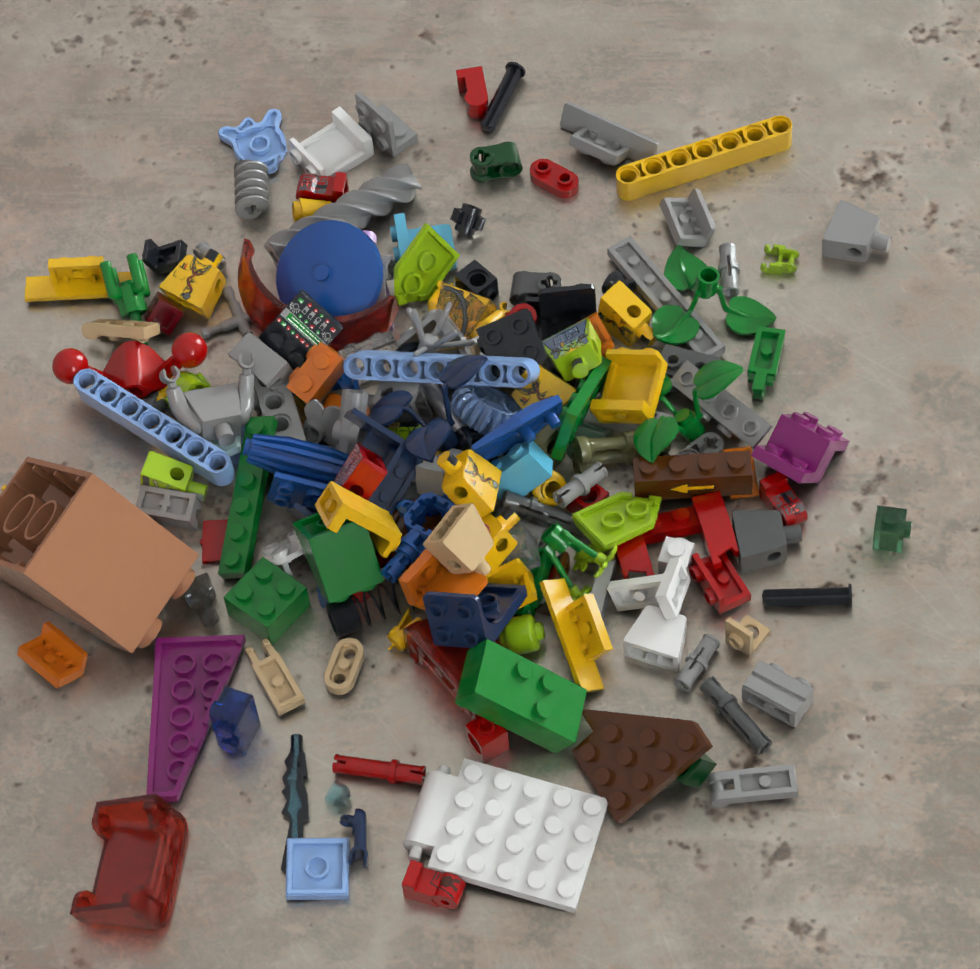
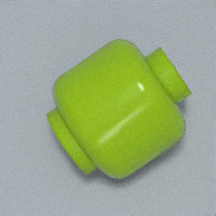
M531 614L512 617L500 633L502 646L518 655L538 651L541 640L545 639L543 623L537 622Z

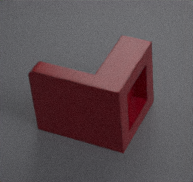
M157 291L147 307L148 312L144 313L145 322L160 324V331L170 336L184 311L181 304Z

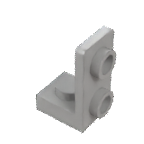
M433 309L422 317L421 325L424 334L431 333L434 330L443 312L442 309ZM447 315L438 335L442 338L447 333L456 329L457 334L448 341H461L460 338L464 337L450 316ZM409 327L403 331L396 345L401 347L406 343L419 342L420 340L415 328Z

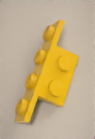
M87 256L48 259L50 276L26 277L25 302L109 298L100 268V263L104 262V257ZM117 272L120 283L132 280L130 272Z
M565 578L543 580L539 584L575 684L587 689V693L602 691L605 688L595 660L613 650L594 595L585 594L573 602Z

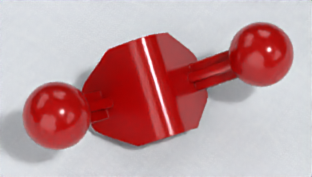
M192 332L183 333L172 344V356L164 361L150 346L138 341H127L122 343L113 352L103 371L89 366L86 356L81 351L74 348H66L55 355L52 362V370L60 382L74 384V377L80 370L92 369L136 397L143 399L149 393L160 391L167 387V384L163 383L159 378L161 370L165 369L166 376L170 379L173 376L171 372L172 366H176L179 370L182 367L196 368L205 361L208 347L200 335Z

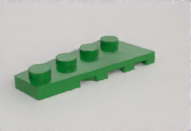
M602 357V363L589 370L585 379H581L576 393H572L567 407H563L559 416L562 426L551 458L560 462L563 460L567 446L571 445L579 425H582L592 399H596L605 382L611 360Z

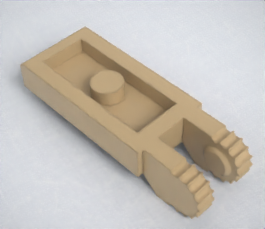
M100 318L92 323H84L81 327L83 337L91 340L99 339L100 336H109L111 341L132 338V341L145 343L149 342L150 337L160 334V324L155 322Z
M266 638L261 643L263 651L268 657L259 661L255 650L251 646L245 648L244 651L252 665L253 672L278 716L306 702L279 652L274 650L269 639Z

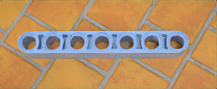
M362 350L346 357L343 368L348 377L357 380L444 384L439 380L440 373L437 370V363L440 362L445 367L452 360L466 355L423 353L415 357L413 355L414 352ZM485 356L488 360L465 385L525 387L538 379L540 368L537 362L531 358ZM358 358L364 363L363 371L357 367L356 362ZM384 359L387 360L391 365L390 372H387L384 369ZM411 361L415 362L418 366L417 374L410 369ZM492 365H496L499 368V378L492 374ZM520 366H523L527 370V379H523L520 376Z
M83 369L75 375L74 385L82 401L149 444L154 445L173 459L191 465L194 468V472L213 484L226 486L234 480L236 472L229 455L222 449L95 370ZM158 425L156 428L150 429L152 426ZM175 439H180L177 442L171 443ZM202 452L199 456H194L196 453ZM224 466L222 469L216 470L218 467Z

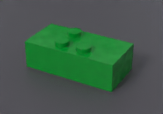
M486 639L467 650L455 704L553 753H557L576 743L587 689Z

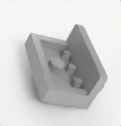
M694 188L688 198L664 197L659 205L676 246L705 247L714 234L716 227L700 189Z

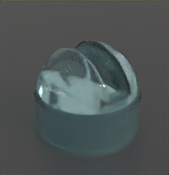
M335 780L324 801L335 807H343L347 802L342 798L343 796L350 798V790L345 784Z

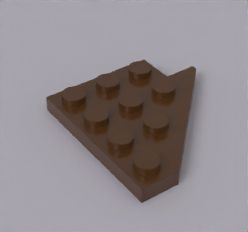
M583 709L582 715L593 732L572 750V753L599 796L606 798L608 802L607 809L616 823L623 824L709 751L713 745L699 724L692 720Z

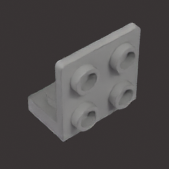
M358 91L355 93V109L359 118L358 125L372 137L381 151H386L394 158L418 141L417 133L385 104L377 107L362 92Z

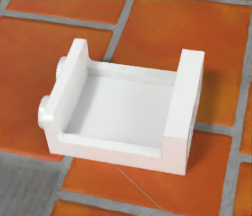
M339 106L331 112L333 119L331 124L301 143L294 137L289 139L290 151L288 153L293 163L296 165L300 164L304 168L305 173L335 177L336 172L347 173L374 155L372 137Z

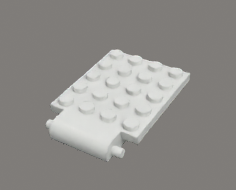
M466 758L463 760L458 776L451 775V769L445 765H440L438 771H429L426 774L403 841V847L410 850L408 855L410 861L420 862L422 854L431 856L428 869L453 874L470 884L575 914L607 812L608 802L606 798Z

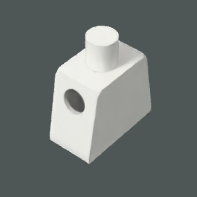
M647 605L623 640L624 656L678 673L687 635V617L678 613L677 618L666 620L659 607Z

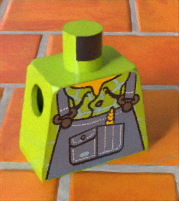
M588 318L542 341L550 362L564 381L584 378L588 375L589 370L602 363L601 340Z

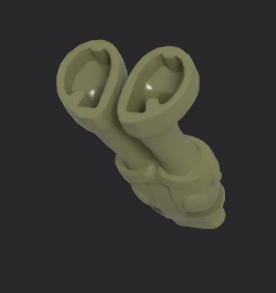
M636 430L622 432L617 437H574L572 440L574 473L581 474L595 462L602 464L624 463L625 466L633 465V458L642 457L633 441ZM671 443L661 452L670 451Z

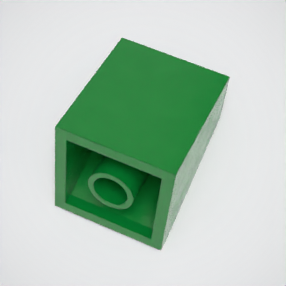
M319 513L292 523L321 595L329 603L343 602L350 597L349 595L359 591H370L378 583L384 581L369 532L364 527L346 519L339 531L335 533L326 528Z

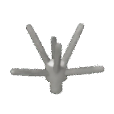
M451 302L446 304L432 334H424L416 309L409 307L406 309L420 340L417 347L418 350L413 353L415 357L423 353H436L438 349L469 346L475 343L474 340L447 342L457 334L456 329L440 339L437 337L452 307Z

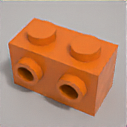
M322 342L314 345L306 354L307 360L301 368L297 367L291 373L288 379L290 382L286 386L306 404L313 399H317L321 403L344 373L343 364L345 358Z

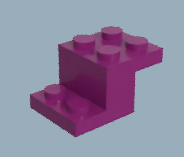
M793 412V414H781L767 444L756 445L751 456L799 484L817 483L821 481L836 451H845L850 441L842 437L843 432L831 425H828L826 428L819 424V418L808 412H803V414Z

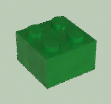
M264 557L223 597L228 615L261 639L268 638L272 646L311 606L307 587Z

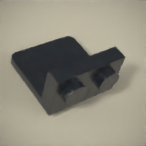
M581 283L573 286H551L538 291L543 341L597 312L595 286L593 284Z
M522 309L476 329L479 336L477 339L478 346L486 356L531 358L538 365L545 363L548 359L532 313L528 309ZM492 365V374L499 378V368L496 365ZM523 366L519 367V373L526 371Z

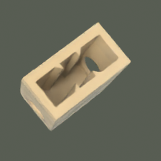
M473 503L452 505L424 541L423 545L453 574L471 573L474 571L486 576L490 572L491 567L484 557L493 547V540Z

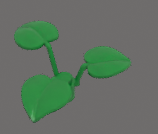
M678 245L668 257L664 276L677 291H685L689 288L691 291H695V294L686 313L676 305L662 306L654 313L652 330L653 336L658 341L670 345H680L693 340L699 331L700 324L690 315L693 313L699 298L709 299L716 293L718 294L723 311L728 313L725 318L726 325L739 335H755L757 326L769 327L776 321L777 317L771 310L749 297H733L730 299L728 307L722 292L723 286L718 285L720 279L719 271L714 267L707 266L702 260L687 252L682 246Z
M714 360L700 368L693 378V383L696 386L692 390L695 412L687 408L677 411L664 397L672 388L670 378L665 375L659 400L671 411L675 419L662 415L659 419L650 418L640 424L633 437L634 445L639 454L646 461L653 464L660 452L673 441L678 432L688 442H693L704 434L705 427L700 421L703 414L700 412L698 397L701 400L715 397L745 371L743 367L725 360Z

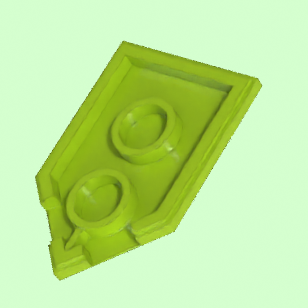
M424 223L394 266L395 306L429 300L437 289V282L439 280L443 281L460 256L427 223Z
M619 492L573 513L572 519L578 529L601 552H605L615 545H620L654 529L662 497L650 495L649 498L634 497L633 493Z

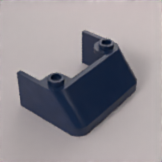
M353 408L346 412L344 418L368 432L362 441V445L380 455L388 471L368 501L389 511L390 515H392L397 504L401 501L416 476V465L423 463V460L413 456L406 449L403 438L361 411ZM296 502L289 505L286 511L300 520L314 514Z

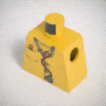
M209 249L202 260L192 255H186L160 284L159 288L165 296L178 302L183 307L210 319L226 283V278L217 268L223 256L213 249Z
M619 280L600 298L598 315L609 334L627 347L633 346L639 339L650 347L657 340L653 336L652 327L649 326L652 311Z
M539 365L540 374L538 379L525 387L516 388L511 394L522 409L532 403L559 395L562 400L563 409L568 404L572 393H576L577 388ZM527 370L519 373L523 379H527Z
M467 449L456 456L449 451L443 452L437 459V465L445 471L442 483L443 492L455 505L473 503L481 518L493 512L502 471L472 450Z

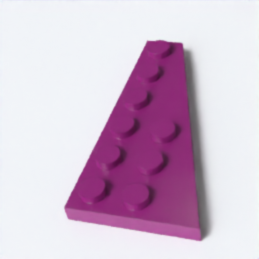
M245 635L156 638L146 789L148 803L179 801L246 642Z

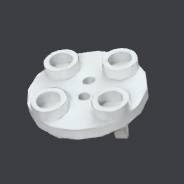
M295 530L287 535L288 539L279 544L278 542H273L262 549L265 559L277 565L290 576H293L288 563L304 554Z

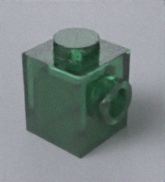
M877 505L872 549L902 553L904 538L910 539L912 521H906L907 509Z

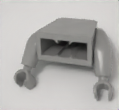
M242 353L238 357V366L242 368V374H239L238 387L236 383L182 392L180 386L176 385L175 382L180 376L179 369L176 366L171 367L172 379L166 376L165 369L161 370L159 378L168 385L166 393L175 419L181 425L207 441L218 440L221 446L233 444L235 436H239L242 433V426L249 422L253 410L254 374L251 373V368L256 361L254 354L251 353L250 365L242 363Z

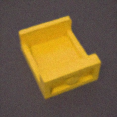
M624 347L607 349L605 356L612 362L609 367L601 399H592L590 411L600 423L642 424L645 420L654 418L668 366L667 362L660 352L653 348H644L643 350H633Z
M332 481L328 483L315 503V507L327 529L337 533L345 520L348 519L369 530L370 538L382 557L387 558L391 552L398 548L402 533L389 511Z

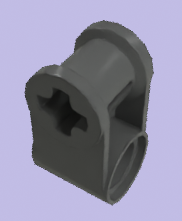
M518 271L513 275L509 301L514 306L521 303L526 304V296L537 297L540 289L551 287L550 280L553 281L552 286L562 287V280L558 274L553 272Z

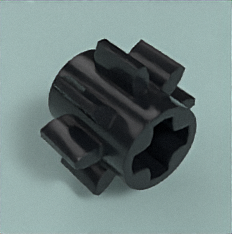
M463 203L461 208L454 207L450 220L456 223L455 230L471 236L474 235L475 230L482 231L486 222V218L481 216L482 209L467 203Z

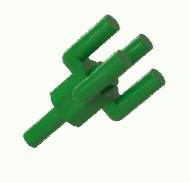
M137 253L128 254L126 258L132 280L121 283L117 270L111 266V262H101L100 268L107 295L119 307L121 318L142 321L141 316L148 312L145 298H148L151 294L143 261L138 260Z

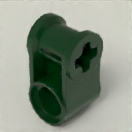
M514 142L477 147L470 153V162L472 164L470 176L477 182L512 178L519 175L523 170L518 148Z

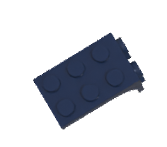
M488 583L478 596L474 594L426 592L423 596V602L434 645L472 648L486 639L495 642L528 596L526 585Z

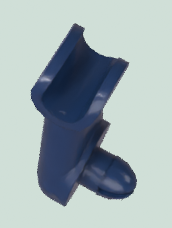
M356 808L354 815L341 816L339 823L344 827L353 828L354 847L349 854V865L352 866L354 861L361 859L363 860V868H368L367 817L363 809Z

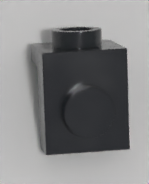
M147 239L144 243L142 261L157 276L171 272L186 256L188 245L181 239L158 246L152 239Z

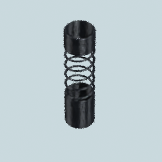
M379 583L377 587L379 604L375 599L374 595L371 593V591H367L373 599L375 605L377 606L383 621L385 622L386 616L382 604L380 586L383 587V589L389 596L398 616H400L401 613L396 597L395 583H392V592L394 600L388 589L382 583ZM363 592L365 610L353 594L349 595L350 597L343 602L325 604L330 623L337 638L340 639V637L343 638V636L346 637V635L363 630L362 621L353 598L360 607L368 625L372 626L366 601V592ZM410 605L412 610L415 611V606Z

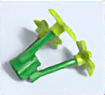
M557 522L552 524L541 536V540L545 543L542 550L550 557L561 578H565L573 602L581 596L589 594L593 586L589 587L586 585L579 590L576 584L573 585L554 552L557 551L561 554L570 546L576 551L573 559L577 561L572 569L577 570L580 568L583 572L588 567L589 562H595L599 565L598 570L593 575L595 578L602 575L604 569L608 566V562L614 558L617 552V546L615 545L606 556L599 552L600 550L592 542L588 546L586 543L575 538Z

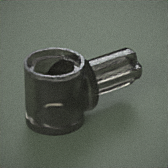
M206 572L194 578L193 583L183 596L188 607L197 610L203 626H210L212 628L219 622L220 618L213 604L216 593L211 579Z

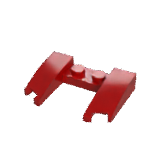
M720 491L691 497L692 506L658 513L654 529L617 545L615 555L623 579H629L630 571L646 573V576L655 575L646 545L663 542L666 536L681 538L700 533L714 570L722 567V560L719 556L730 549L733 555L738 557L740 555L739 548Z

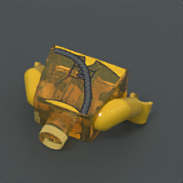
M441 280L437 282V289L427 302L428 311L437 310L438 308L444 310L446 304L451 302L452 307L448 315L467 340L478 336L477 328L505 317L510 311L506 310L507 302L505 301L501 302L499 310H496L497 307L491 299L455 287L453 282L447 284ZM456 347L443 348V349H441V350L454 349V348H456Z

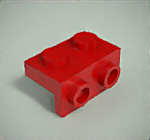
M695 553L691 555L690 575L696 584H701L704 589L703 595L709 606L714 605L719 615L751 601V593L725 553L719 556L722 560V567L715 570L709 556L701 559L699 554Z

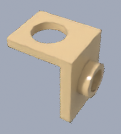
M746 615L740 623L730 617L725 621V642L749 657L770 634L769 628L749 615ZM746 627L757 629L759 632L758 637L753 640V632Z

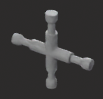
M227 286L222 292L230 303L229 308L233 317L221 321L219 325L201 328L200 331L203 339H207L214 333L226 332L238 327L242 337H244L248 332L253 334L249 325L250 322L262 319V316L270 313H279L281 307L279 302L276 301L271 303L269 307L257 308L244 313L240 303L234 297L235 292L233 288Z

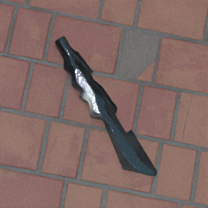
M301 734L291 735L290 753L284 761L287 770L282 777L285 786L282 794L286 799V803L282 810V815L290 821L287 838H303V823L309 820L308 795L304 786V779H308L306 757L303 752V736ZM287 839L281 865V871L286 874Z

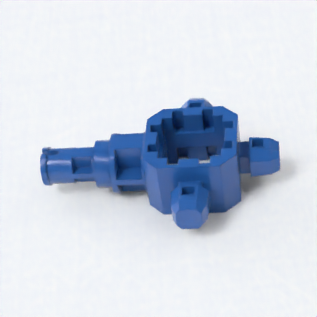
M433 492L421 494L415 502L409 499H402L397 504V511L404 518L407 533L401 538L400 544L395 550V556L380 570L383 577L388 581L390 580L392 583H395L408 564L412 565L426 549L423 543L432 530L428 529L425 532L422 527L426 521L425 516L431 517L433 514L437 516L439 513H441L442 518L445 516L452 505H455L446 494L441 497Z

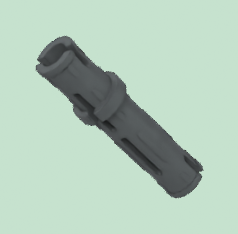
M505 490L503 493L500 508L507 509L510 507L514 512L522 514L523 518L527 520L533 518L550 525L557 522L567 531L576 533L579 536L583 535L574 524L571 513L540 503L538 498L532 496L526 498L509 490Z
M714 676L712 678L709 677L701 684L700 690L714 704L715 711L719 715H723L757 755L763 754L771 747L772 741L760 730L749 715L744 712L737 703L738 699L733 694H729Z

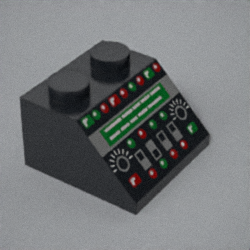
M302 289L267 324L258 338L286 360L290 367L295 370L297 367L301 368L307 360L306 354L314 345H318L320 342L329 345L344 326Z

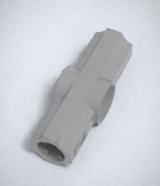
M342 390L340 416L333 426L332 440L337 444V450L349 455L357 442L362 445V441L368 432L344 418V415L353 408L366 415L368 393L366 391Z

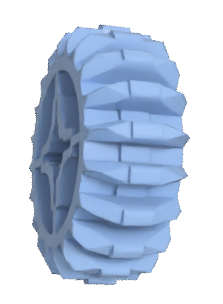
M463 385L455 390L450 402L451 409L456 417L461 418L462 423L467 424L470 429H474L484 435H487L511 416L522 410L514 398L493 386Z

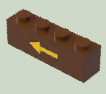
M750 450L657 456L653 464L646 461L643 457L633 458L635 497L649 498L652 495L662 497V500L680 499L720 491L721 496L752 494Z

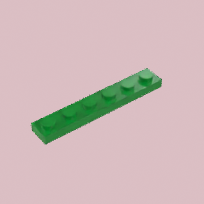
M274 416L250 417L245 427L218 575L223 579L242 578L251 569L268 471L246 462L247 456L242 455L246 438L252 439L253 434H276L278 421Z

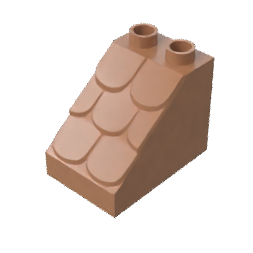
M27 456L0 495V579L104 640L111 646L133 653L136 647L144 648L148 646L161 629L162 621L157 616L168 600L181 597L193 583L195 571L191 569V566L199 554L91 472Z

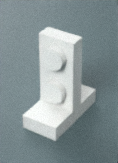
M681 557L669 559L664 574L610 581L607 590L617 611L645 608L647 605L660 606L666 620L675 619L680 611L691 578Z

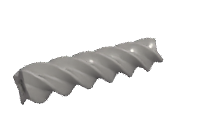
M409 164L392 166L381 177H375L364 182L358 190H352L343 194L335 203L326 204L319 208L312 216L301 218L289 229L273 234L267 240L264 247L277 268L284 248L303 228L320 221L337 220L363 229L369 224L372 215L386 216L391 212L395 202L408 203L412 201L416 194V189L422 190V187L415 179Z

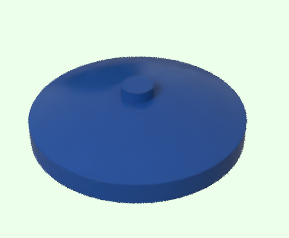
M337 220L316 222L299 231L284 248L276 272L277 292L283 307L303 289L344 326L342 330L355 325L371 311L379 297L383 284V263L375 243L359 228Z

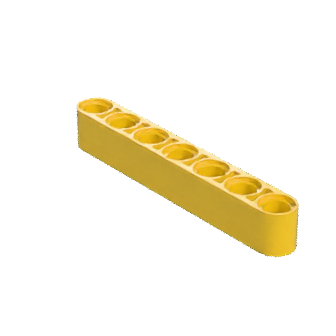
M774 116L623 165L616 171L617 195L622 200H635L785 151L792 144V121L786 116Z

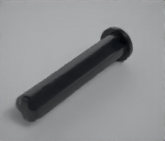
M508 62L506 64V72L480 122V128L483 131L489 133L494 131L519 79L525 76L526 70L519 63Z
M848 584V587L765 589L762 593V602L765 607L849 605V608H852V586Z

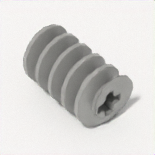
M240 160L234 164L235 212L240 218L246 220L255 219L269 208V193L267 192L269 187L267 183L268 167L262 162Z

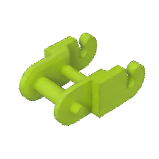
M768 244L764 246V252L769 255L778 256V262L770 263L769 268L766 267L765 263H762L760 266L762 272L781 275L782 272H796L797 267L794 265V259L799 258L798 251L786 249V245L774 244L772 249H770ZM782 258L788 259V263L782 262Z

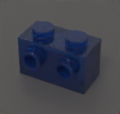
M225 686L218 701L215 700L210 707L209 717L213 725V732H215L218 745L223 750L246 755L261 725L254 697L251 694Z

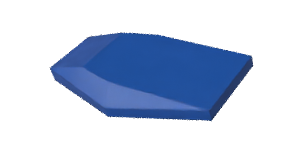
M555 395L530 404L471 446V450L485 460H489L508 452L517 443H523L524 441L531 443L536 439V434L548 424L551 429L557 428L562 423L558 418L562 411L561 398L559 395Z

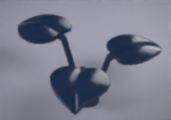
M482 355L461 356L449 362L439 374V380L444 383L441 386L446 420L437 417L427 424L411 407L407 406L413 397L405 390L393 391L383 396L373 406L368 417L383 426H387L400 418L403 412L409 413L422 427L415 429L409 434L405 440V447L413 456L432 463L438 450L440 452L448 451L455 448L459 442V438L452 428L455 421L451 414L448 388L454 390L465 385L488 359Z

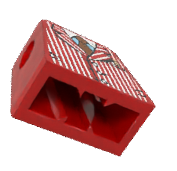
M357 442L336 476L334 483L369 500L388 471L380 455Z

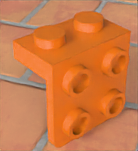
M427 549L421 553L398 579L408 604L425 610L423 596L428 591L474 594L478 596L488 584L486 576L478 572L451 573Z

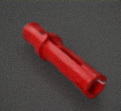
M335 754L334 760L337 762L332 764V771L335 774L341 773L388 780L391 784H396L399 781L423 786L425 779H422V777H426V766L403 764L396 759L388 762Z

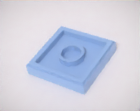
M287 838L286 900H349V838Z

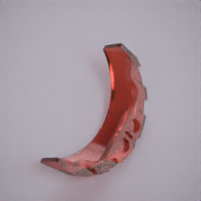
M244 238L238 267V288L248 316L262 332L286 304L277 299L260 280L252 263L255 249L251 241ZM390 295L378 304L357 313L333 316L344 328L328 346L342 356L355 352L356 349L369 344L377 338L378 340L389 331L399 310L396 297Z

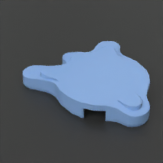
M278 109L268 110L263 120L259 123L247 117L237 127L224 126L218 131L219 139L232 147L237 161L252 160L262 162L268 167L267 174L275 173L279 169V164L287 152L284 133L279 128L282 115Z

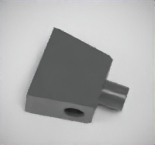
M732 510V528L740 555L738 560L741 573L785 561L787 559V544L802 542L800 524L783 526L781 513L777 510Z

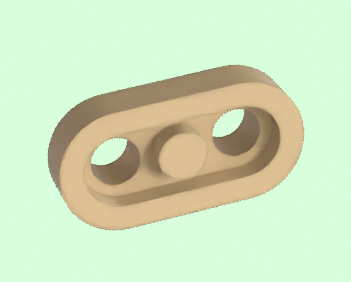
M342 639L334 647L324 673L326 688L332 694H346L355 685L365 658L363 645L357 639ZM347 655H354L351 659L345 658ZM338 680H344V681H345V682H343V683H341V684H336V681H338Z

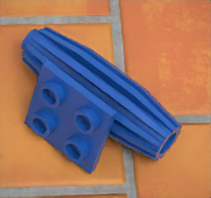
M253 434L252 439L246 438L242 455L247 456L246 462L274 474L267 495L268 501H272L280 507H288L296 502L314 514L318 513L315 503L330 481L334 482L349 454L332 447L288 436Z

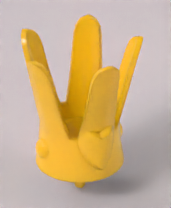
M409 608L398 625H395L389 631V634L386 635L392 644L388 651L395 647L400 652H403L411 642L430 631V629L424 630L423 627H418L422 619L421 617H416L412 620Z

